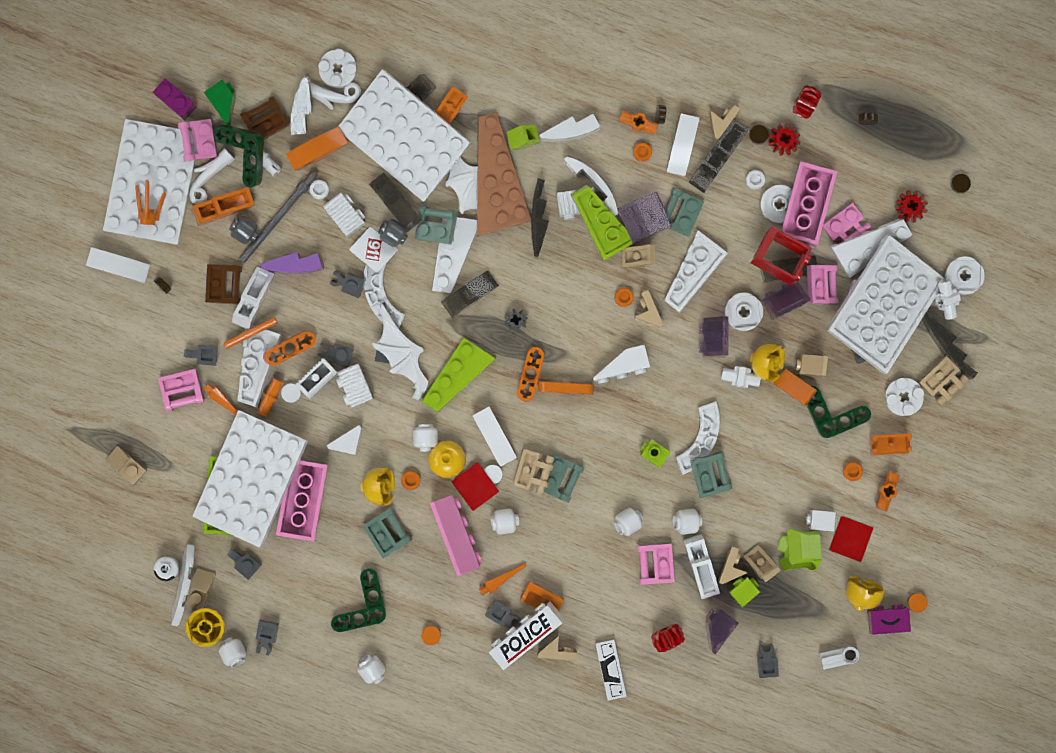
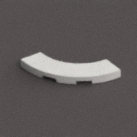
M366 264L364 270V279H366L364 289L372 311L383 323L379 308L383 304L399 329L405 314L393 307L385 294L383 275L386 264L379 272H375Z
M716 401L698 408L700 428L697 438L687 451L675 457L682 475L692 471L690 460L709 455L716 443L720 425L719 409Z
M187 544L182 556L180 581L171 611V625L173 626L180 624L185 609L184 604L186 595L189 593L191 583L189 578L194 562V545Z

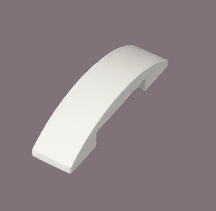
M566 157L564 163L575 176L583 172L606 198L603 201L604 205L617 217L618 212L615 200L602 178L584 163Z

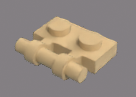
M945 356L918 383L931 397L938 392L940 397L936 402L942 406L945 402H949L952 399L951 396L957 390H961L969 379L964 374L958 379L955 374L960 369ZM950 380L953 385L945 390L943 386Z
M524 449L513 486L533 491L536 484L538 485L536 493L543 495L545 487L547 488L549 484L547 480L550 471L554 467L552 465L554 458L547 456L545 463L541 462L543 454ZM539 468H543L540 480L536 479Z

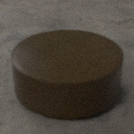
M657 105L655 122L657 124H664L666 106Z
M862 113L859 115V124L874 125L878 123V115L875 113Z
M755 125L749 132L751 142L756 145L765 143L769 136L767 128L763 125Z
M958 174L951 180V188L958 194L965 193L971 186V181L965 174Z
M160 276L153 280L165 294L171 291V287Z

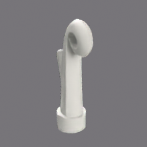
M301 79L298 94L311 96L332 110L333 105L329 101L337 103L355 102L361 95V89L358 84L349 83L345 86L344 95L312 84L308 80ZM350 88L355 89V94L352 96L348 93Z
M225 148L214 160L194 169V172L202 173L190 188L189 196L192 203L199 204L207 200V193L200 187L226 165H230L235 160ZM196 193L202 194L200 199L196 198Z

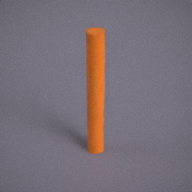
M272 317L225 341L224 346L228 349L276 325L278 321L275 317Z

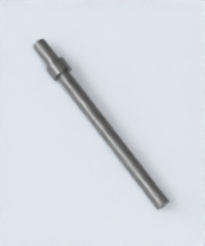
M311 171L303 182L300 181L296 186L295 192L240 256L239 259L245 263L300 196L310 189L309 186L318 176L314 171Z

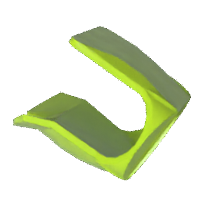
M790 528L787 530V536H781L777 550L784 552L785 556L778 560L784 571L799 568L816 571L822 561L820 533L817 530L805 532Z

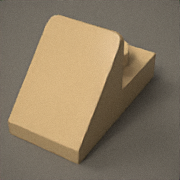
M736 105L732 109L728 107L722 115L724 119L710 111L709 118L713 141L717 143L739 113V107Z
M655 245L628 247L622 250V267L624 268L651 267L652 264H656Z
M649 290L642 292L639 302L643 309H647V312L635 316L634 319L657 328L663 327L662 320Z
M119 446L105 460L115 472L120 473L133 485L147 471Z
M759 545L743 556L760 579H763L765 582L781 571Z
M730 546L717 581L718 583L724 584L747 573L733 567L734 564H738L741 556L738 553V548Z
M197 568L191 580L189 593L184 605L198 610L205 608L216 574Z
M559 635L538 652V658L577 661V652H574L573 648L562 647V650H558Z

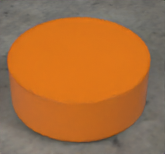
M644 142L638 143L633 149V156L639 162L648 161L652 155V148Z
M620 288L615 293L614 299L618 306L628 307L632 304L634 295L630 289Z
M849 462L844 466L843 475L847 480L857 481L862 477L863 469L859 463Z
M414 471L405 472L401 478L403 487L408 490L418 488L421 482L419 474Z
M914 593L909 596L907 605L911 611L919 613L927 608L928 601L923 594Z
M427 626L422 631L421 638L425 644L435 645L439 642L441 633L437 627Z

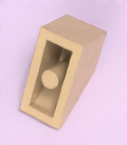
M801 355L800 359L796 360L795 370H798V375L822 378L826 376L828 356Z

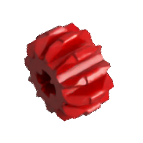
M804 86L795 101L793 113L801 118H810L819 103L821 92L813 86Z
M779 124L778 130L776 128L771 130L774 135H769L768 139L773 141L768 145L769 147L775 146L772 151L773 153L780 150L779 156H782L784 151L789 156L791 155V150L797 151L795 145H800L801 141L796 140L800 137V133L794 134L795 127L789 130V124H786L783 129V126ZM782 136H784L785 139L788 138V141H787L786 144H785L784 141H782V142L780 141V139L782 138Z
M908 190L906 195L903 193L899 195L901 200H896L895 202L899 205V207L895 208V211L902 212L898 217L902 218L905 216V222H908L911 218V221L915 223L917 218L920 220L923 218L922 213H927L928 211L926 208H923V206L928 205V202L921 201L925 197L924 195L917 197L918 191H915L912 195L911 191ZM910 202H911V205H915V208L913 209V211H912L911 208H908V206H907V205L910 204Z
M671 624L661 628L651 636L653 646L657 652H666L676 648L685 640L684 633L678 624Z

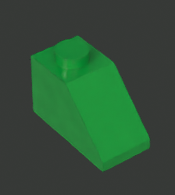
M222 79L204 91V93L225 124L229 126L231 125L236 100L233 95L235 90L230 82L225 83Z

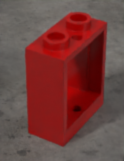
M771 226L765 233L750 263L791 286L794 281L798 282L803 274L801 269L803 265L806 266L810 261L811 255L809 253L812 248ZM772 241L800 255L791 274L763 259Z

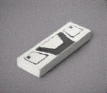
M614 639L595 643L607 700L627 697Z

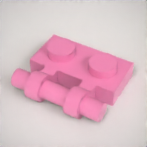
M854 203L823 224L822 227L832 241L839 237L842 242L848 238L860 236L862 233L872 229L869 223H866L864 226L858 223L864 217ZM853 227L856 232L848 237L845 232Z

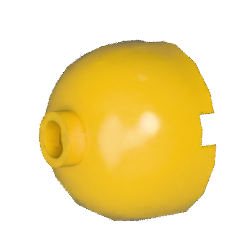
M775 343L763 344L751 354L750 363L757 377L771 383L779 378L780 374L777 373L779 368L783 369L785 363V349L781 348L783 347L782 345Z
M443 440L438 442L435 447L431 448L428 454L430 470L441 478L457 476L463 471L466 464V455L463 448L453 441Z
M389 467L374 468L368 471L361 481L360 487L365 498L375 505L388 506L393 501L394 496H391V490L395 491V478L392 470H388Z
M850 576L846 585V597L853 604V608L864 611V609L877 607L885 595L886 590H883L884 587L867 578L866 581H860V576Z
M201 608L194 611L186 622L188 638L200 647H209L218 643L225 632L223 617L211 608Z

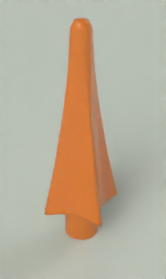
M208 383L204 388L209 393L207 397L236 416L237 409L217 386L213 388Z
M523 563L507 573L483 582L484 586L479 589L482 595L488 592L492 594L509 578L524 569L526 564Z

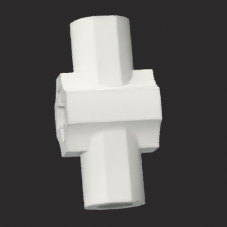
M950 279L938 281L940 293L936 294L935 303L939 310L944 311L945 319H954L957 317L956 305H959L961 301L960 294L956 289H952Z
M735 366V369L723 368L721 380L732 382V386L748 388V385L759 387L761 378L751 373L749 368Z

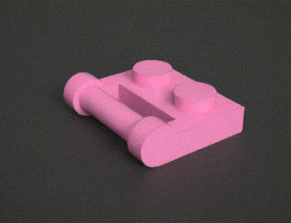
M211 119L178 123V129H181L185 153L183 156L184 161L217 157ZM188 128L192 130L195 154H192Z
M837 265L807 266L809 304H839L836 284ZM828 276H829V293H828Z
M196 369L158 378L167 412L172 411L173 408L196 402L198 404L204 403ZM195 390L196 395L173 401L170 400V395Z
M672 544L637 546V552L640 555V585L675 582ZM647 551H653L655 578H649Z

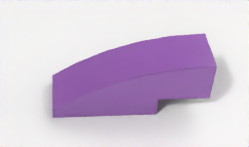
M295 252L260 264L264 270L282 274H306L324 270L318 253L300 259L299 254Z

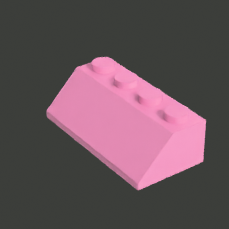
M800 161L782 232L807 246L817 247L838 171Z
M299 461L281 503L276 535L315 541L328 465Z
M451 495L430 503L457 576L480 568L479 563H482L479 552H474L472 545H475L472 534H468L465 527H468L465 515L461 516L458 510L462 508L458 497L454 498Z

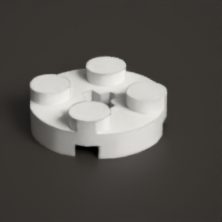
M342 49L327 52L321 58L318 65L319 74L323 82L330 87L344 88L349 83H352L356 77V62L351 54ZM336 64L338 66H343L341 68L342 72L340 74L339 72H333V70L335 69L334 66Z
M775 185L762 195L760 209L764 218L776 224L784 223L792 193L790 187ZM778 199H781V202L785 204L781 209H777V206L774 205V202H777Z
M964 256L955 259L949 263L945 271V279H950L952 289H956L960 295L974 293L984 282L983 267L971 257ZM963 271H966V274L970 276L966 281L960 278V274Z
M738 293L727 302L724 310L725 319L733 329L738 331L752 330L760 323L763 317V306L752 294ZM741 307L749 310L746 317H743L741 314L739 315L738 311L741 310Z
M899 378L891 382L886 388L884 394L885 402L893 414L909 416L921 408L924 400V391L916 381L910 378ZM905 392L908 393L907 397L909 398V400L901 402V397L899 396V394H904Z

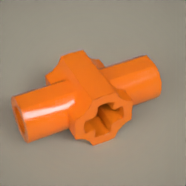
M623 110L619 122L631 126L632 131L637 133L644 131L654 135L658 127L657 123L647 120L645 114L640 112L635 115ZM641 119L643 124H640L638 127L635 125L636 122L633 121Z
M888 471L884 484L878 488L877 492L880 496L875 508L887 512L891 499L897 496L896 485L900 475ZM890 487L889 490H891L892 493L885 496L886 493L883 492L884 488Z

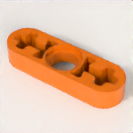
M301 331L268 348L263 354L265 363L276 366L311 348L316 342L315 335L310 331ZM304 335L308 337L310 336V339H308V344L304 342L298 344L295 341V339L298 342L304 340ZM287 343L294 345V350L290 354L285 351ZM281 351V353L284 355V357H282V355L280 354L275 356V361L269 360V357H271V352L277 354Z
M533 347L528 351L517 395L524 402L533 399L542 368L544 352L538 347ZM535 351H538V355L541 356V359H537L535 364L539 365V368L527 366L528 362L532 364L533 357L530 354H533ZM528 369L535 370L536 378L528 380L525 377V372ZM523 380L527 383H535L534 387H529V392L532 394L527 396V398H523V394L520 393L526 387V384H522Z
M538 382V392L593 395L594 385Z

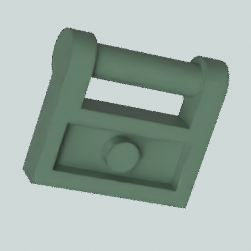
M673 188L670 193L672 196L658 224L689 237L704 201ZM680 198L684 202L675 222L672 223L669 220Z
M420 206L415 239L452 245L457 211L452 209L448 211L430 209L428 206ZM428 216L447 218L448 221L447 224L429 222Z
M723 451L690 460L700 498L732 489L723 460L725 457ZM713 461L717 463L722 483L717 486L711 463Z
M553 454L554 460L552 465L554 467L550 471L547 480L549 484L547 488L545 487L544 492L569 503L571 500L570 495L577 479L585 468ZM569 467L574 470L562 494L557 491Z
M392 507L362 526L382 558H385L412 540L395 517V511ZM388 518L401 539L399 542H395L383 523V519Z

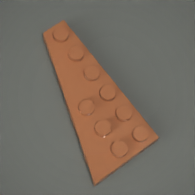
M497 112L478 117L476 237L531 221Z

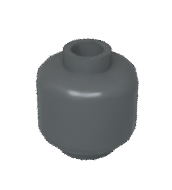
M246 216L236 217L229 228L231 237L242 244H247L249 241L254 242L259 234L256 231L257 224Z
M394 219L385 220L378 231L380 240L391 247H396L399 244L403 245L408 236L405 234L406 227Z

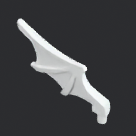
M460 157L449 171L446 187L450 186L456 192L459 199V210L463 214L466 210L477 209L478 166H469Z
M382 304L379 312L383 319V333L379 341L371 345L375 350L380 351L387 357L391 365L390 373L404 375L414 383L413 388L416 390L412 398L419 401L428 385V380L421 372L418 364V357L424 350L404 336Z

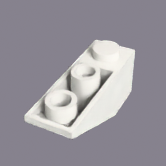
M645 345L625 349L593 378V382L598 381V384L609 382V378L615 376L617 380L628 377L627 373L635 372V375L646 373V369L650 368Z

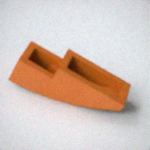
M337 127L287 152L286 156L293 169L300 171L349 143L340 127Z
M249 187L214 197L212 200L195 204L192 207V211L197 225L201 226L243 211L255 204Z

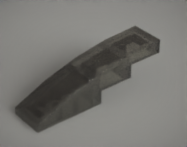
M733 119L689 183L705 193L750 129L736 119Z
M540 178L537 179L531 214V239L534 259L537 260L549 221L542 219L547 200L540 199L545 180Z
M926 313L922 321L940 351L969 380L974 379L978 372L963 361L967 354L953 344L957 337Z

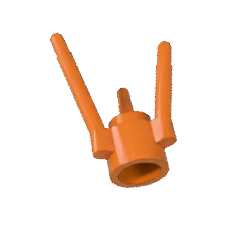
M146 180L145 207L143 210L139 186H135L138 219H140V224L155 225V221H159L166 193H162L156 213H154V209H149V180Z

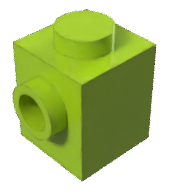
M535 124L521 125L507 131L511 150L526 149L540 143Z
M652 439L649 443L645 441L640 448L642 452L640 456L658 468L662 467L671 453Z
M742 577L738 578L733 583L734 587L728 591L741 607L745 606L760 593L757 589L759 587L758 583L753 578L749 580L748 577L744 579Z

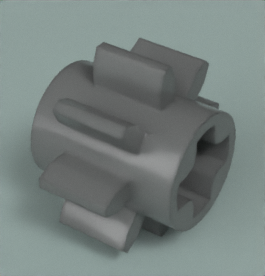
M513 308L511 315L506 313L509 320L505 321L504 324H510L509 331L516 328L517 332H519V327L521 326L526 328L523 321L527 320L528 317H522L523 310L517 313ZM513 316H517L518 319L521 318L519 325H515L514 322L510 321L513 320Z

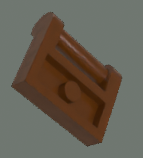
M274 96L268 98L269 101L249 112L240 114L248 130L259 133L263 140L290 126ZM272 107L274 108V112L251 123L250 119Z
M207 264L205 302L238 305L241 300L239 298V284L242 266ZM227 272H232L231 298L226 297Z

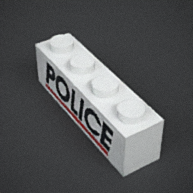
M550 601L546 605L541 603L535 608L536 613L532 616L526 615L520 621L521 625L517 628L511 627L505 633L506 637L502 640L498 638L491 644L492 648L489 654L503 670L563 623L564 617Z

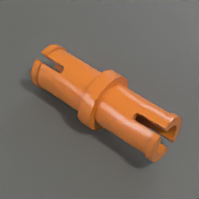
M272 378L267 392L262 395L264 398L256 413L268 417L273 403H276L278 400L276 397L284 384L282 381Z

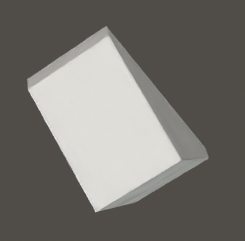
M358 425L327 445L328 449L357 455L362 427Z

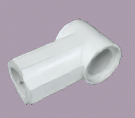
M845 646L819 653L823 670L846 664H854L859 660V652L853 646ZM847 650H853L855 652V656L852 660H847L845 658V652Z

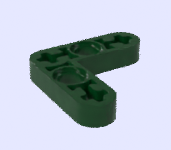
M221 125L213 130L216 142L244 149L242 179L245 186L253 188L260 185L263 170V137L257 132L233 126ZM236 133L241 136L240 143L236 141ZM251 155L254 156L256 159L255 165H253L250 161Z
M812 386L817 391L814 396L815 401L820 400L821 403L811 407L810 403H814L811 398L806 406L821 437L831 438L870 420L871 411L866 406L856 407L832 418L820 390L816 386ZM816 407L824 409L823 417L819 418L814 415ZM860 409L862 412L866 411L865 419L857 418L855 419L857 423L854 424L850 413H853V416L859 414ZM841 417L849 419L848 427L843 428L840 426L839 420ZM835 420L839 431L836 432V428L829 431V435L823 433L824 425L826 424L827 427L834 425L832 421Z
M365 569L360 575L367 608L334 616L331 621V627L334 631H349L379 624L385 620L384 600L378 574L374 569ZM366 572L374 574V578L371 581L372 585L376 583L377 587H371L366 590L365 586H369L368 580H364V576L367 575ZM372 590L379 594V598L375 602L368 599V593ZM376 609L383 613L380 620L374 617L370 618L371 623H367L365 611H369V615L374 614ZM355 614L363 615L364 622L357 625L354 623L353 617ZM350 615L352 627H348L349 623L342 625V629H339V626H335L337 618L345 621L348 620L346 616Z

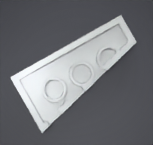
M457 217L452 245L439 243L432 291L452 293L474 240L477 220ZM442 218V223L447 224V218Z
M899 218L879 226L875 230L866 231L860 236L848 238L839 244H833L830 248L846 275L851 278L867 266L886 235H890L901 243L909 238L912 233L905 221Z
M698 230L664 301L680 313L727 257L728 253Z
M264 330L243 341L244 352L241 361L242 372L239 381V402L258 407L272 366L265 363L263 354L268 348L280 343L281 334ZM271 352V357H269V360L274 361V357L276 354Z

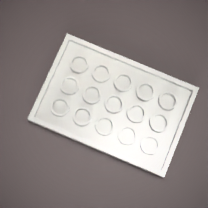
M384 69L380 71L338 126L345 137L423 202L428 199L472 143Z
M125 119L103 231L179 245L196 160L184 161L183 159L185 153L181 129ZM189 131L192 154H195L192 131ZM146 180H149V209H154V213H156L162 193H166L159 221H155V225L140 224V219H138L135 186H139L143 210L145 207Z
M886 235L826 330L880 372L887 374L932 304L936 294L939 293L938 281L945 280V278L893 237Z
M238 410L192 517L262 548L308 441Z

